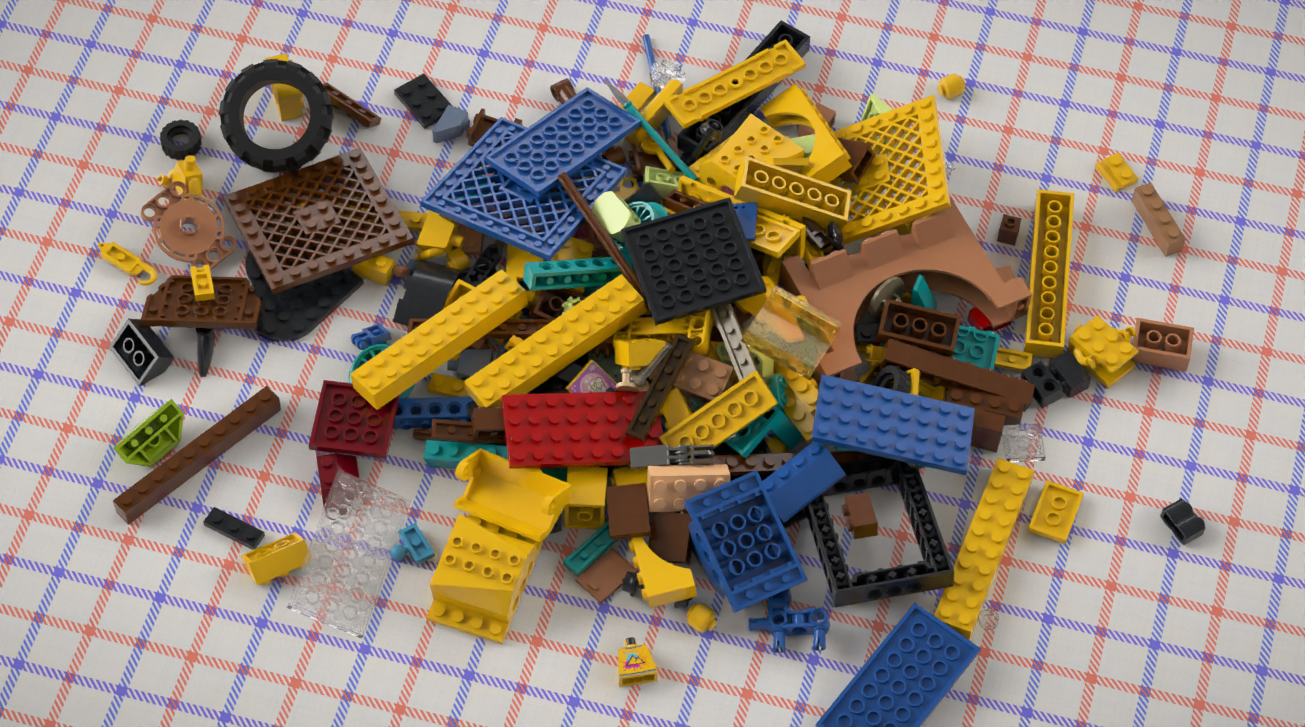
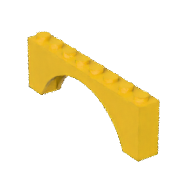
M795 83L760 107V110L773 129L785 125H805L815 130V143L812 153L808 158V166H803L800 170L803 175L829 183L852 167L848 161L851 157L803 87L799 89Z
M630 466L613 470L612 486L646 483L647 489L648 470H631ZM633 537L628 541L630 552L635 553V556L632 557L635 569L639 568L640 571L637 573L639 585L643 584L644 589H641L643 600H648L650 608L697 597L691 569L675 566L664 561L650 550L642 537Z

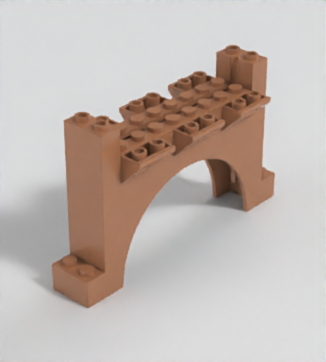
M951 197V207L932 213L928 217L918 218L912 224L911 233L898 235V231L894 229L892 231H885L873 238L869 237L862 242L860 253L855 255H848L846 249L833 251L830 255L815 258L810 264V271H808L800 255L787 257L782 261L779 281L789 298L804 295L808 301V310L800 313V318L805 317L807 323L818 333L817 339L814 340L821 353L816 359L814 379L818 385L820 384L822 374L859 382L853 367L861 365L862 361L855 347L853 332L861 317L869 310L873 295L889 278L899 277L902 279L905 292L913 290L918 276L921 275L924 277L930 290L956 296L978 308L990 320L993 328L1027 315L1032 293L1022 277L1012 278L1005 283L1003 282Z

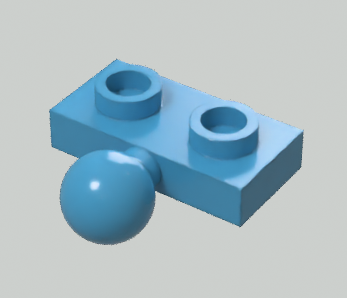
M416 523L398 531L404 546L395 545L391 549V556L394 560H403L408 552L416 565L435 557L434 551Z

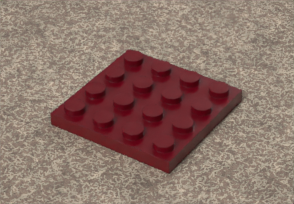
M323 380L308 445L309 450L387 459L400 395L376 410L353 388L352 383Z

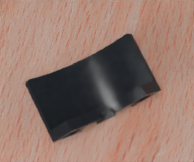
M420 259L413 267V275H408L403 286L406 291L403 299L399 298L393 322L408 326L410 319H430L442 311L455 281L462 274V270Z

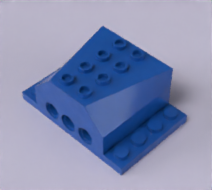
M757 470L684 501L692 520L688 525L694 550L710 584L721 597L727 596L734 613L808 580Z

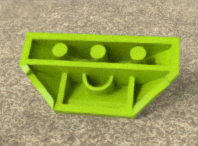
M170 399L124 436L113 449L126 464L152 467L181 441L184 419L183 411L173 399Z

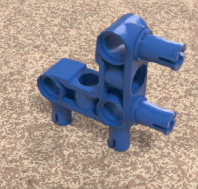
M790 589L769 597L767 618H749L750 631L767 630L772 634L773 652L779 653V648L781 653L786 651L785 636L814 635L813 649L819 651V644L821 651L826 649V634L830 628L827 612L822 608H806V610L791 611L789 609L790 602H792Z

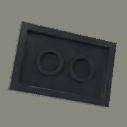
M424 73L394 89V95L424 129L438 122L447 106H452Z

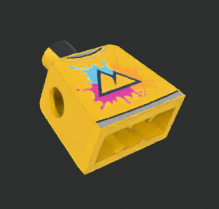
M634 637L626 638L624 640L625 647L618 649L619 687L657 681V668L647 645H637L636 638Z

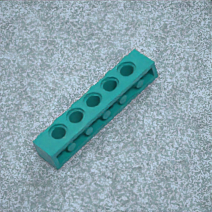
M624 256L635 272L630 256ZM612 257L528 262L525 263L523 280L529 289L534 291L605 286L621 274L625 279L626 277Z

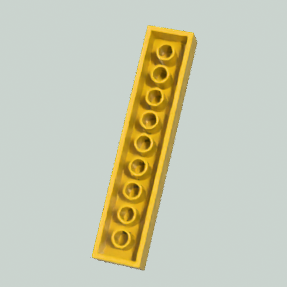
M1037 189L1028 284L1032 297L1026 315L1023 352L1032 353L1035 357L1053 359L1063 354L1075 193Z
M501 269L351 372L353 388L378 410L528 305L526 290Z
M622 274L466 379L464 383L467 393L479 407L487 408L501 407L502 395L527 394L647 312L643 297Z
M997 458L954 564L953 587L944 589L934 614L936 618L969 641L1029 492L1035 470Z

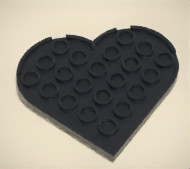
M292 233L291 236L297 237L298 234ZM286 242V245H290V246H291L292 243H291V242ZM299 244L298 247L303 248L304 245ZM311 247L309 250L315 251L316 248ZM250 250L245 261L248 280L254 287L256 296L261 300L257 329L253 330L259 336L274 342L289 339L295 341L308 335L364 284V280L349 268H345L272 294ZM281 251V252H280V254H286V253H287V252H285V251ZM293 253L292 256L298 257L299 254ZM308 256L304 257V259L310 260L311 258ZM287 263L286 265L292 266L293 263Z

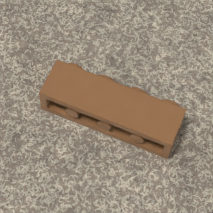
M1152 183L1136 187L1132 203L1164 256L1167 257L1182 252L1186 238Z

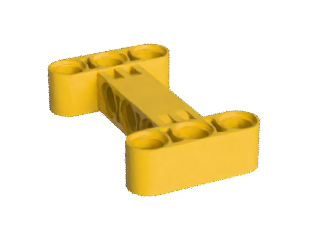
M710 309L656 326L652 317H638L614 334L613 347L615 349L614 340L653 338L665 342H673L675 336L680 334L695 340L696 344L692 352L705 356L710 346L713 313Z

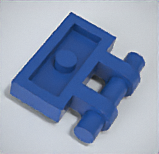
M380 323L351 335V342L359 350L368 348L369 344H386L387 341L392 340L390 332Z

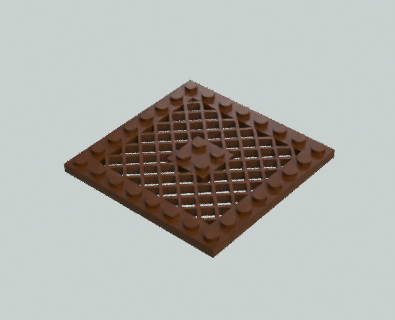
M361 148L223 196L224 203L272 294L414 244L413 236ZM285 201L291 202L290 205L284 204ZM303 203L302 207L296 206L297 204ZM262 216L268 217L267 220L261 219ZM369 219L375 220L373 223L367 222ZM286 221L292 222L291 225L285 224ZM351 225H352V226H356L357 228H356V229H352V228H350V227H351ZM363 228L369 229L368 232L362 230ZM280 230L286 231L285 234L279 233ZM333 232H338L339 235H333ZM292 233L298 234L297 237L291 236ZM345 235H351V238H347ZM358 237L364 238L362 241L356 240ZM316 238L322 239L321 242L315 241ZM328 241H333L334 243H333V245H332V244H328L327 242H328ZM286 242H291L292 245H286ZM340 243L346 244L345 247H341L339 245ZM298 245H304V247L299 248ZM311 247L316 248L315 251L309 250V249H310ZM322 250H327L328 253H322ZM281 251L287 252L286 254H280ZM293 253L299 254L298 257L292 256ZM308 256L311 258L310 260L304 259V257ZM293 263L292 266H287L286 264Z

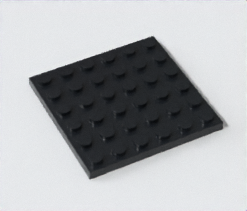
M730 197L621 229L622 238L655 326L767 292Z

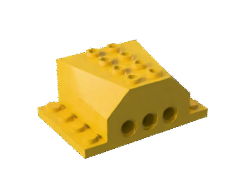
M750 114L732 136L688 168L697 176L698 182L703 184L709 183L714 185L715 189L734 196L738 168L746 156L766 162V158H804V149Z
M459 513L430 582L434 600L426 619L503 645L544 539L538 542L522 537L521 534L507 531L496 524H490L479 517H473L469 514L466 518Z

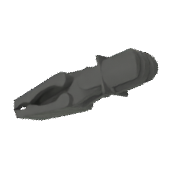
M691 443V445H679L677 447L657 445L630 448V469L648 470V466L715 464V460L712 459L714 451H711L714 449V444L692 445Z

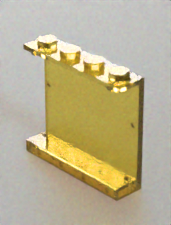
M775 285L768 300L751 326L745 330L741 342L809 380L838 335L843 323Z

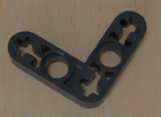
M495 244L489 245L467 273L465 282L477 287L487 280L501 261V247ZM494 252H496L497 255L494 254V255L492 256V258H491V261H490V260H489V259H490V253L493 254ZM486 264L489 269L483 271L479 269V266ZM476 274H477V275H478L477 281H474V282L472 283L471 280H474V279L476 278Z

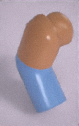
M410 259L406 266L395 265L392 272L397 277L407 278L408 275L411 276L414 272L413 267L417 261Z

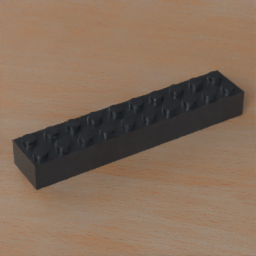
M781 20L746 59L767 48L769 50L774 48L775 44L785 39L799 56L803 58L810 49L811 36ZM780 80L779 83L776 82L709 116L708 119H715L720 122L724 130L720 141L714 142L710 140L699 159L732 136L748 116L758 109L782 81ZM708 119L682 129L677 137V148L685 153L692 154L704 137L700 132V125Z

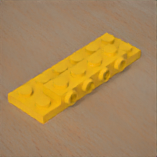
M771 350L774 355L773 375L779 373L785 377L787 383L785 394L788 398V403L783 411L807 442L811 444L813 442L811 441L819 385L813 378L810 380L807 378L810 374L804 366L799 368L798 364L800 361L794 354L790 356L785 350L782 354L778 355L774 350Z

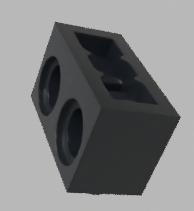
M1042 361L1022 370L1021 379L1035 384L1033 398L1041 408L1061 399L1063 385L1059 380H1056L1052 375L1051 369L1045 366Z

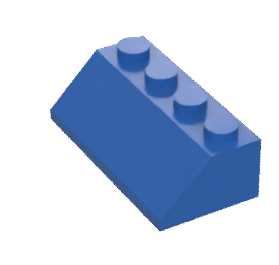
M812 442L762 482L780 520L785 523L846 474L831 453L821 443Z

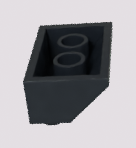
M128 318L109 346L139 386L163 374L174 360V356L152 328L141 326V319Z

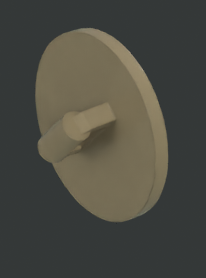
M899 277L889 278L877 289L869 305L871 317L877 320L881 319L886 298L902 302L901 297L904 292V281Z

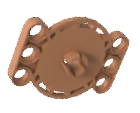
M175 181L142 207L141 218L146 222H153L154 238L165 254L177 261L192 262L191 266H195L197 263L209 265L211 271L235 251L236 240L232 236H224L225 226L223 217L212 202L198 195L186 194L185 184ZM175 186H179L183 189V193L177 195L172 189ZM161 197L167 198L169 204L162 206L158 200ZM193 199L200 200L204 202V204L197 201H193ZM209 205L215 211L216 214H213V212L207 206ZM150 208L155 212V215L147 217L144 211ZM218 218H219L220 223H221V228H218V222H217V219H218ZM192 224L195 227V232L187 230L183 232V225ZM156 228L159 229L160 238H158ZM224 241H230L232 242L233 247L231 249H225L222 243ZM211 252H216L219 255V259L213 261L208 255Z

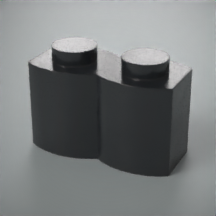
M1181 498L1162 509L1161 519L1172 530L1181 544L1186 545L1203 535L1205 523L1201 517L1193 513L1190 503Z

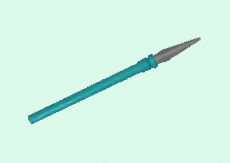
M604 79L617 101L623 105V109L641 120L640 125L688 178L697 181V176L644 119L633 103L628 101L623 93Z

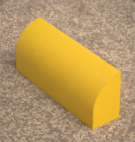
M671 79L640 113L654 130L671 114L664 105V100L675 94L679 95L682 93L683 86L680 81ZM640 126L624 138L631 144L635 143L639 149L642 141L650 137V135Z

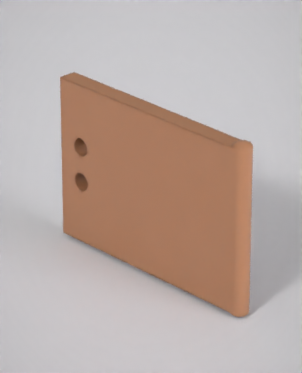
M611 548L577 577L575 581L601 604L623 585L622 579L625 578L627 571L636 572L637 570Z

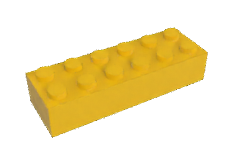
M748 156L745 157L738 168L734 199L747 203L757 202L759 207L785 214L801 221L804 216L825 229H828V224L834 221L841 230L848 221L851 198L850 190Z

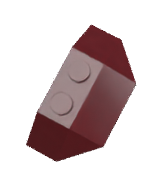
M315 450L325 519L345 516L348 509L362 492L356 456Z

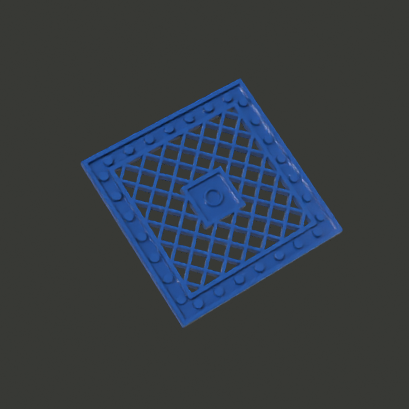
M500 117L421 200V207L550 261L586 219L572 199L565 200V198L571 197L567 191H562L565 188L561 183L551 188L544 195L537 197L493 167L485 166L488 165L485 163V156L527 129L525 126ZM597 156L570 175L569 178L576 187L583 186L578 191L592 210L597 198L605 192L612 191L627 175V168ZM559 199H561V201L552 202V200H559ZM480 203V205L471 206V204ZM564 208V210H560V211H556V210H555V209ZM538 212V214L529 215V213ZM512 216L510 219H503L504 217ZM554 219V221H550V222H546V221H545V220ZM541 221V223H537V224H533V223H532V222ZM528 223V225L519 226V224ZM544 230L545 232L536 233L535 231Z

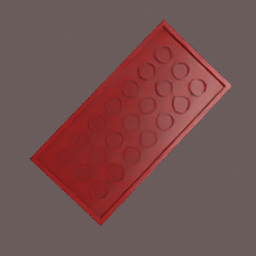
M647 391L502 395L501 403L509 469L630 465V448L663 445L659 438L663 435L660 413L645 441L642 442L627 436L625 432Z

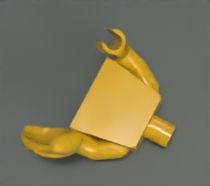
M189 155L185 157V160L177 161L175 168L168 172L169 175L160 174L157 177V181L161 182L160 186L168 187L171 184V179H173L172 183L180 181L185 184L186 194L202 197L203 175L194 156ZM175 186L179 195L182 194L183 189L179 186Z
M427 210L429 213L417 241V245L422 251L415 250L418 256L414 260L418 262L420 259L426 260L442 256L444 253L449 254L453 245L462 248L465 237L457 235L459 229L456 226V221Z

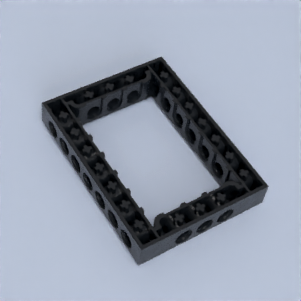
M880 456L838 463L846 475L804 507L835 608L953 587L954 569L918 466ZM897 484L923 561H917L915 564L904 566L900 564L898 567L887 569L878 568L876 571L865 573L862 571L857 572L853 575L852 580H850L848 564H845L843 549H840L838 543L839 536L838 533H835L833 527L834 520L830 518L829 505L825 502L824 497Z

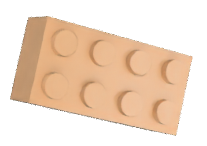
M727 464L648 466L647 500L649 512L687 511L684 501L730 482V472Z

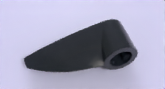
M196 328L200 377H206L213 355L214 331L213 328Z

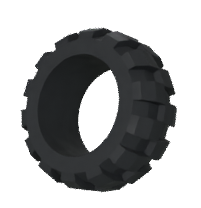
M278 59L263 60V62L255 65L252 63L242 69L241 73L235 79H232L226 87L224 98L220 102V128L230 149L249 166L260 169L263 172H291L300 169L301 166L310 161L312 162L321 153L320 151L324 145L328 143L334 119L333 105L322 82L312 71L310 72L302 65L290 60L281 61ZM271 84H286L298 89L305 95L310 108V120L303 136L294 144L281 149H268L255 144L249 138L244 126V111L247 102L256 91Z

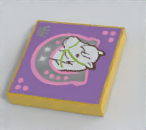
M590 360L565 389L569 393L606 392L610 387L616 391L617 383L594 360Z

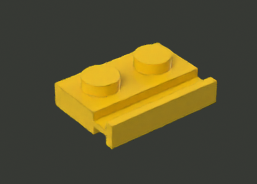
M1119 153L1111 155L1101 162H1096V169L1115 193L1119 189H1125L1138 182V177Z

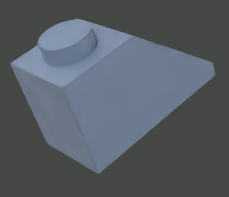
M448 105L432 131L433 142L440 143L460 137L470 125L468 112Z

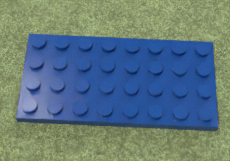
M587 87L485 156V163L537 197H540L560 183L558 180L559 174L566 172L568 176L572 175L639 128L641 120Z
M822 374L811 441L966 475L975 408Z
M914 603L815 724V727H921L981 652V648Z

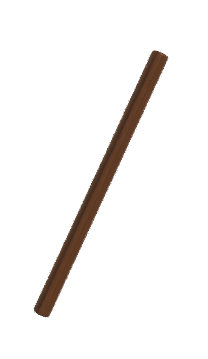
M562 172L558 175V180L628 282L643 297L645 306L649 310L636 273L567 173Z

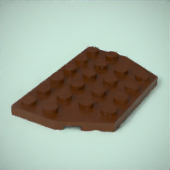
M171 275L165 283L158 287V291L155 294L147 296L141 316V326L257 329L261 300L256 296L255 290L250 286L247 278L211 276L215 299L195 301L191 276Z

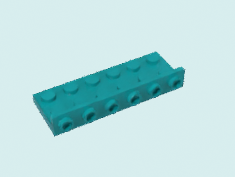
M960 325L952 357L962 362H970L975 366L993 370L1000 335L993 331H982L973 326L965 327Z

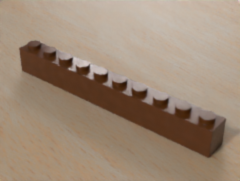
M265 386L115 498L113 503L116 513L128 525L281 411L279 397L268 386Z

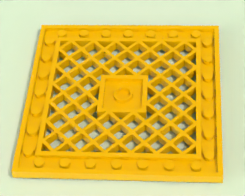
M934 95L834 131L837 138L863 142L873 146L872 150L876 155L858 184L840 182L841 188L851 189L850 202L853 203L849 206L848 219L851 215L854 216L841 229L843 245L951 207L937 103ZM913 137H916L913 142H910ZM915 150H918L915 155H912ZM900 156L901 158L896 162V158ZM907 160H910L907 166L904 165ZM919 163L920 165L917 167V169H914L916 164ZM900 169L903 170L899 175H896ZM911 173L912 175L909 177V179H906L908 174ZM918 177H922L918 183L915 182ZM901 183H904L902 188L899 189L898 187L901 185ZM911 187H914L910 193L907 192ZM886 189L887 191L884 193V195H881L883 190ZM922 190L923 193L920 195V197L917 196L918 193ZM893 193H896L894 198L891 199L890 197L893 195ZM867 195L870 196L866 202L863 201ZM903 197H906L905 200L901 203L900 200ZM876 199H878L879 201L877 202V204L873 205ZM888 203L887 207L883 209L882 207ZM859 205L862 206L859 211H855ZM868 209H870L871 211L869 212V214L865 215ZM823 228V230L828 234V229ZM832 244L827 248L823 249V252L832 249Z

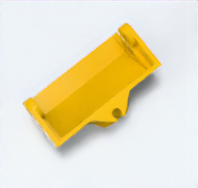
M478 449L463 459L456 468L455 477L462 481L468 479L469 481L463 495L455 500L454 508L469 513L473 517L484 519L490 524L501 526L507 531L521 534L522 537L540 542L550 534L564 506L570 502L572 485L543 474L540 468L509 469L508 459L483 449Z

